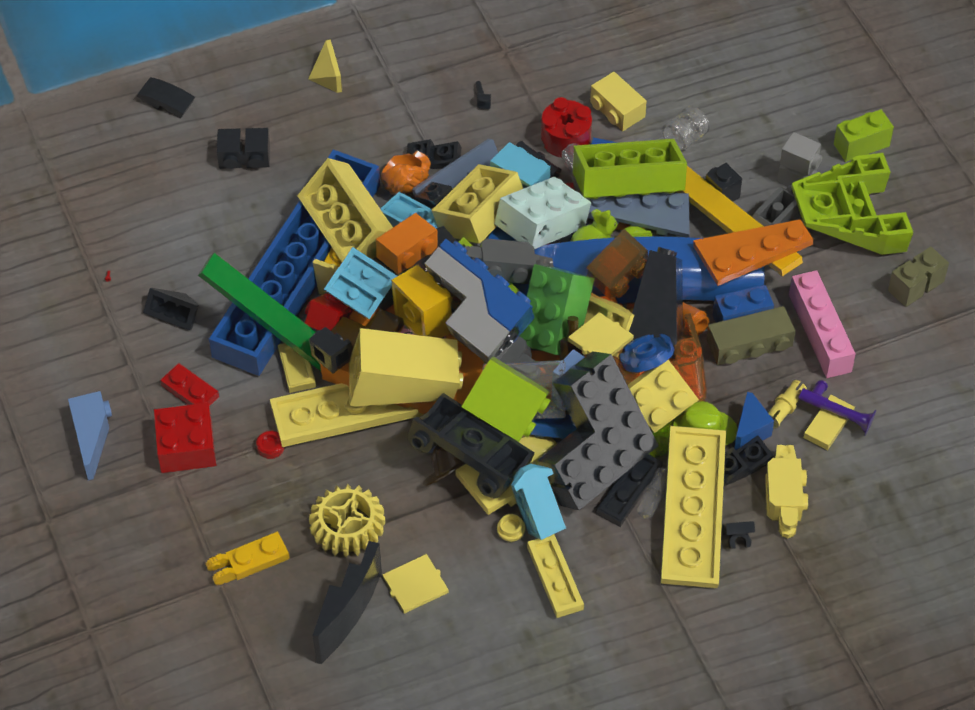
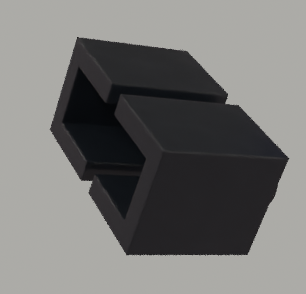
M240 128L218 129L217 159L219 169L242 168V165H247V168L270 167V137L268 128H246L245 151H242L243 144L241 142Z

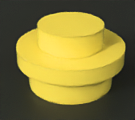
M507 514L499 520L497 533L505 541H517L525 533V524L519 516Z

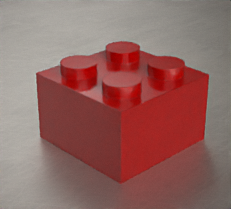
M209 402L154 409L157 453L161 473L217 466Z

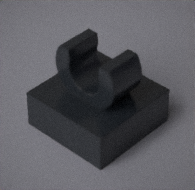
M754 521L722 524L723 535H731L728 540L729 547L731 549L736 548L735 540L738 537L744 539L745 547L751 546L752 541L747 533L755 532Z

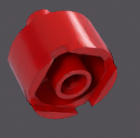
M559 97L545 108L541 117V140L547 152L556 157L570 158V155L574 153V146L590 145L592 115L589 107L579 102Z

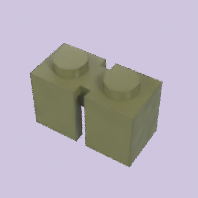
M930 246L915 256L913 262L909 260L892 271L888 291L907 307L924 295V291L928 293L945 281L949 262Z

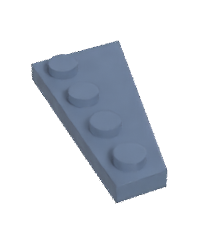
M689 193L629 194L623 197L602 196L598 199L586 198L591 202L588 214L589 219H594L591 212L595 209L602 212L610 210L611 216L615 217L617 224L622 222L631 226L657 230L656 234L665 236L668 233L680 235V237H689L690 235Z

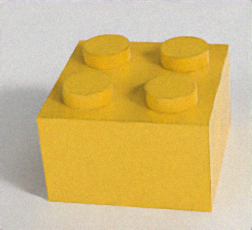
M416 265L391 280L395 315L403 318L404 325L414 335L442 338L445 335L451 334L446 322L452 316V297L446 288H441L435 282L434 277L429 272H425L419 265Z

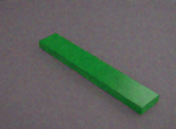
M216 253L210 255L198 276L321 371L320 362L312 357L309 338L313 336L315 331Z

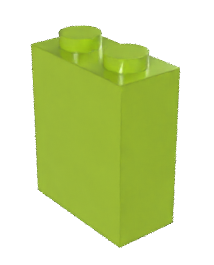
M492 357L461 407L519 442L523 436L526 438L530 436L536 426V423L532 422L537 412L540 414L544 413L551 401L546 398L550 391L497 358Z

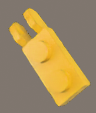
M277 531L225 552L226 554L220 553L215 555V557L209 558L206 562V567L208 570L214 571L230 565L231 568H224L212 576L215 585H221L235 579L245 578L284 562L290 557Z

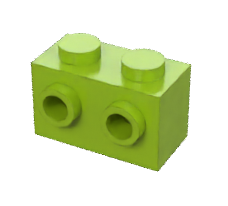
M882 109L868 112L863 116L852 120H845L838 124L834 146L844 161L847 162L858 155H866L890 147L894 126Z

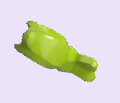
M595 209L591 212L594 222L579 228L572 235L571 241L611 238V234L617 227V221L615 217L611 216L610 210L602 212Z

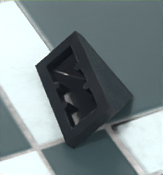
M150 288L143 313L184 329L192 330L199 305L186 293Z

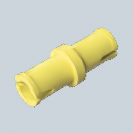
M792 381L788 389L775 399V405L768 412L772 419L775 418L773 428H778L784 418L796 409V403L800 400L798 398L802 389H807L805 384H802L796 390L801 381Z

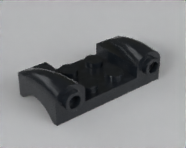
M442 393L425 415L413 419L408 433V440L411 446L418 451L426 453L436 445H439L480 472L477 486L483 495L490 498L500 497L514 481L513 477L518 470L531 463L535 452L462 408L460 403Z

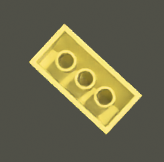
M327 158L297 195L341 262L344 261L352 247L371 259L375 258L376 239L393 228L348 163Z

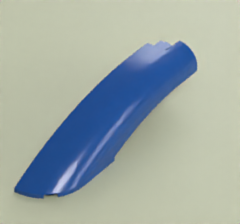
M616 237L555 243L534 249L535 254L552 258L553 266L556 268L595 278L591 293L599 297L614 294L618 304L636 301L649 251L657 252L658 247L677 252L676 257L682 260L683 300L714 301L716 295L764 285L765 268L763 266L717 286L693 247V240L703 238ZM512 283L520 292L527 296L529 284Z

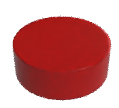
M266 431L257 438V450L262 457L274 459L284 452L285 447L281 445L278 432Z

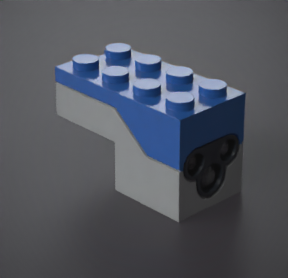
M445 239L425 262V266L435 281L462 301V304L447 320L446 325L453 337L486 363L492 357L500 360L533 321L534 314L532 311L533 307L530 305L531 300L520 291L515 294L508 287L510 284L499 274L495 277L491 275L487 270L489 267L476 257L472 260L466 254L467 249L459 242L454 241L451 243Z

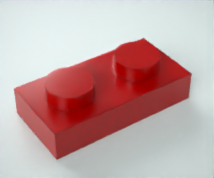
M180 363L160 380L163 388L187 405L209 402L210 406L219 398L218 390Z

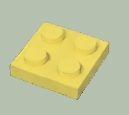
M669 360L656 368L645 371L628 384L647 424L654 433L699 400Z

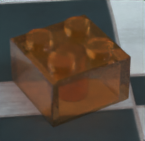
M623 229L586 267L587 276L595 278L593 285L611 301L616 296L620 298L629 289L628 283L634 277L638 279L643 275L648 258V250Z

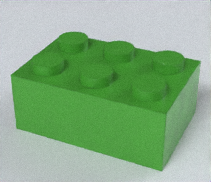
M534 264L527 297L531 300L530 305L533 307L534 319L520 335L529 347L559 355L560 340L567 337L568 317L576 316L579 318L578 329L584 325L595 278L556 267Z

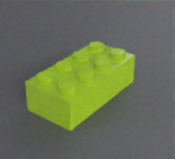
M675 139L574 146L573 175L584 198L598 199L602 196L623 197L629 194L649 195L656 192L675 193L676 191L685 190L687 162Z

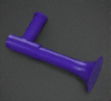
M823 380L817 381L813 391L805 388L802 389L798 399L855 422L863 429L864 436H866L875 417L876 410L869 414L860 413L830 401L822 396L828 388L827 383Z

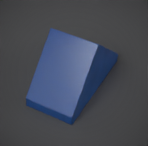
M747 392L736 435L735 450L759 435L762 441L772 436L774 420L751 392Z

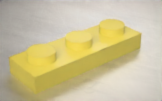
M553 534L542 540L528 541V551L556 618L584 610V603L555 535Z

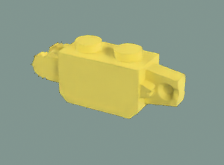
M777 445L775 458H772L767 463V474L765 475L766 511L770 519L778 520L780 534L788 539L794 537L798 521H801L802 512L808 509V494L803 493V486H806L807 471L802 470L801 459L796 458L794 445Z

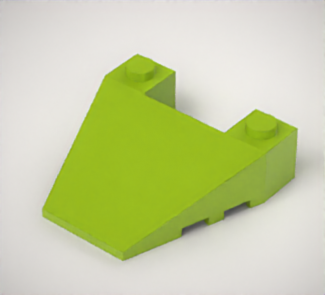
M884 153L858 155L853 157L851 162L844 165H834L827 172L822 174L817 172L795 181L791 185L805 227L882 255L907 252L914 233L906 212L876 215L869 194L884 192L891 173Z

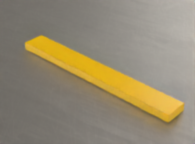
M687 166L685 190L676 192L689 193V202L727 233L764 227ZM795 252L768 264V266L781 276H784L803 263L802 256Z

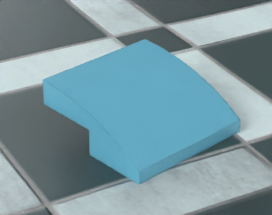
M352 247L324 288V291L362 316L370 319L392 287L391 280L397 277V275Z

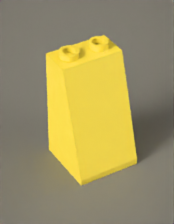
M360 328L349 361L350 406L437 401L442 393L454 399L457 389L461 390L463 385V373H459L462 352L458 351L457 340Z

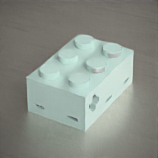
M554 176L501 197L494 224L518 242H528L536 249L584 227L591 202Z

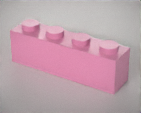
M818 271L792 276L789 297L826 378L851 373L856 353Z

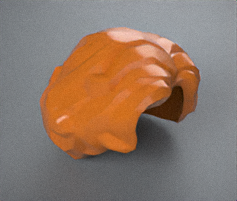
M416 151L414 154L393 156L381 172V181L384 184V188L393 195L398 192L404 194L412 193L414 187L428 178L431 162L425 154Z

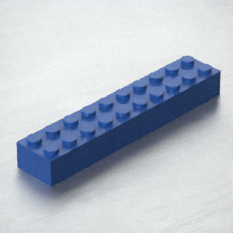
M333 149L328 158L348 163L373 198L380 187L379 166ZM301 201L298 202L248 278L296 317L317 286L313 261L317 259L324 262L332 248ZM232 303L210 336L209 343L212 358L260 376L281 343V340Z

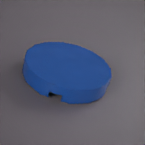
M659 334L660 337L654 338L653 335H645L627 344L624 348L625 353H620L619 355L623 369L628 372H643L665 363L674 352L670 337L665 334Z

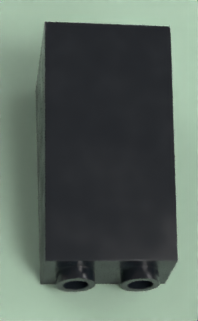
M658 247L657 252L649 251L632 312L634 318L629 332L634 335L632 341L645 335H653L654 338L660 337L659 334L669 336L674 347L673 355L670 358L681 360L683 358L682 260L676 257L677 252Z

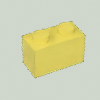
M615 72L591 85L590 102L596 110H600L608 118L609 122L616 125L620 130L624 131L645 118L647 101Z

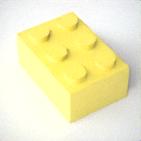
M478 164L431 211L438 228L444 226L454 238L462 239L464 237L467 241L480 244L497 227L494 223L500 198L523 189V186L516 171Z

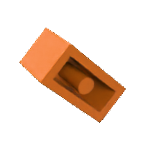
M414 213L376 239V257L396 274L411 268L417 261L426 255L432 254L437 249V229L417 213Z

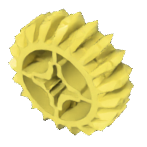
M347 484L345 489L340 490L336 485L335 492L332 493L326 489L325 497H317L316 505H312L309 516L310 532L314 536L317 545L322 544L325 552L332 548L334 556L340 551L343 552L346 558L349 552L352 551L358 556L361 548L366 550L368 541L378 542V536H382L384 532V508L379 504L377 496L372 497L370 490L362 493L360 485L355 490H352L349 484ZM357 509L363 511L369 518L364 517L362 513L357 512ZM325 523L331 524V527L336 528L337 532L332 531Z

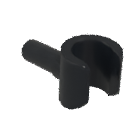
M476 81L477 108L490 109L491 94H484L481 82Z

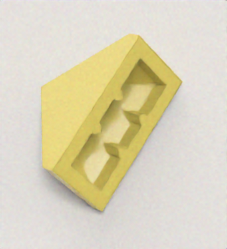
M330 39L325 41L308 80L339 93L342 92L341 74Z

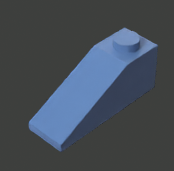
M101 391L68 399L88 480L94 479L109 431L107 417L112 416L109 401H103Z

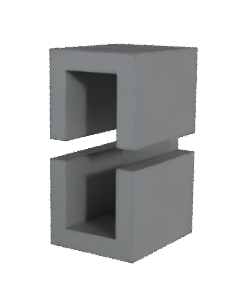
M793 132L782 148L777 182L789 186L792 182L817 173V169L822 161V155H820L821 144Z

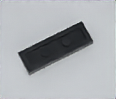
M649 454L618 478L597 508L596 515L621 527L662 468L663 462Z

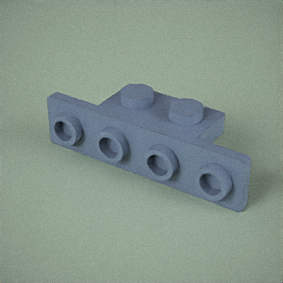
M487 139L412 189L414 196L430 182L449 185L454 189L478 164L490 166V161L498 154L494 140Z

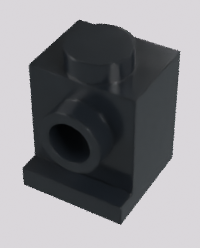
M327 327L318 330L309 338L312 357L334 374L349 363L353 352L352 343L349 339L344 341L338 333L334 334Z

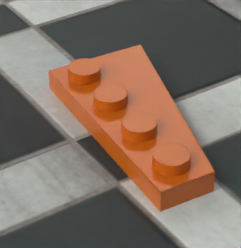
M801 219L693 240V247L717 286L813 245V238Z

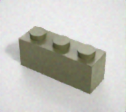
M782 306L709 324L707 343L717 365L732 364L741 359L755 358L765 353L784 351L789 347H793L795 329L785 307Z

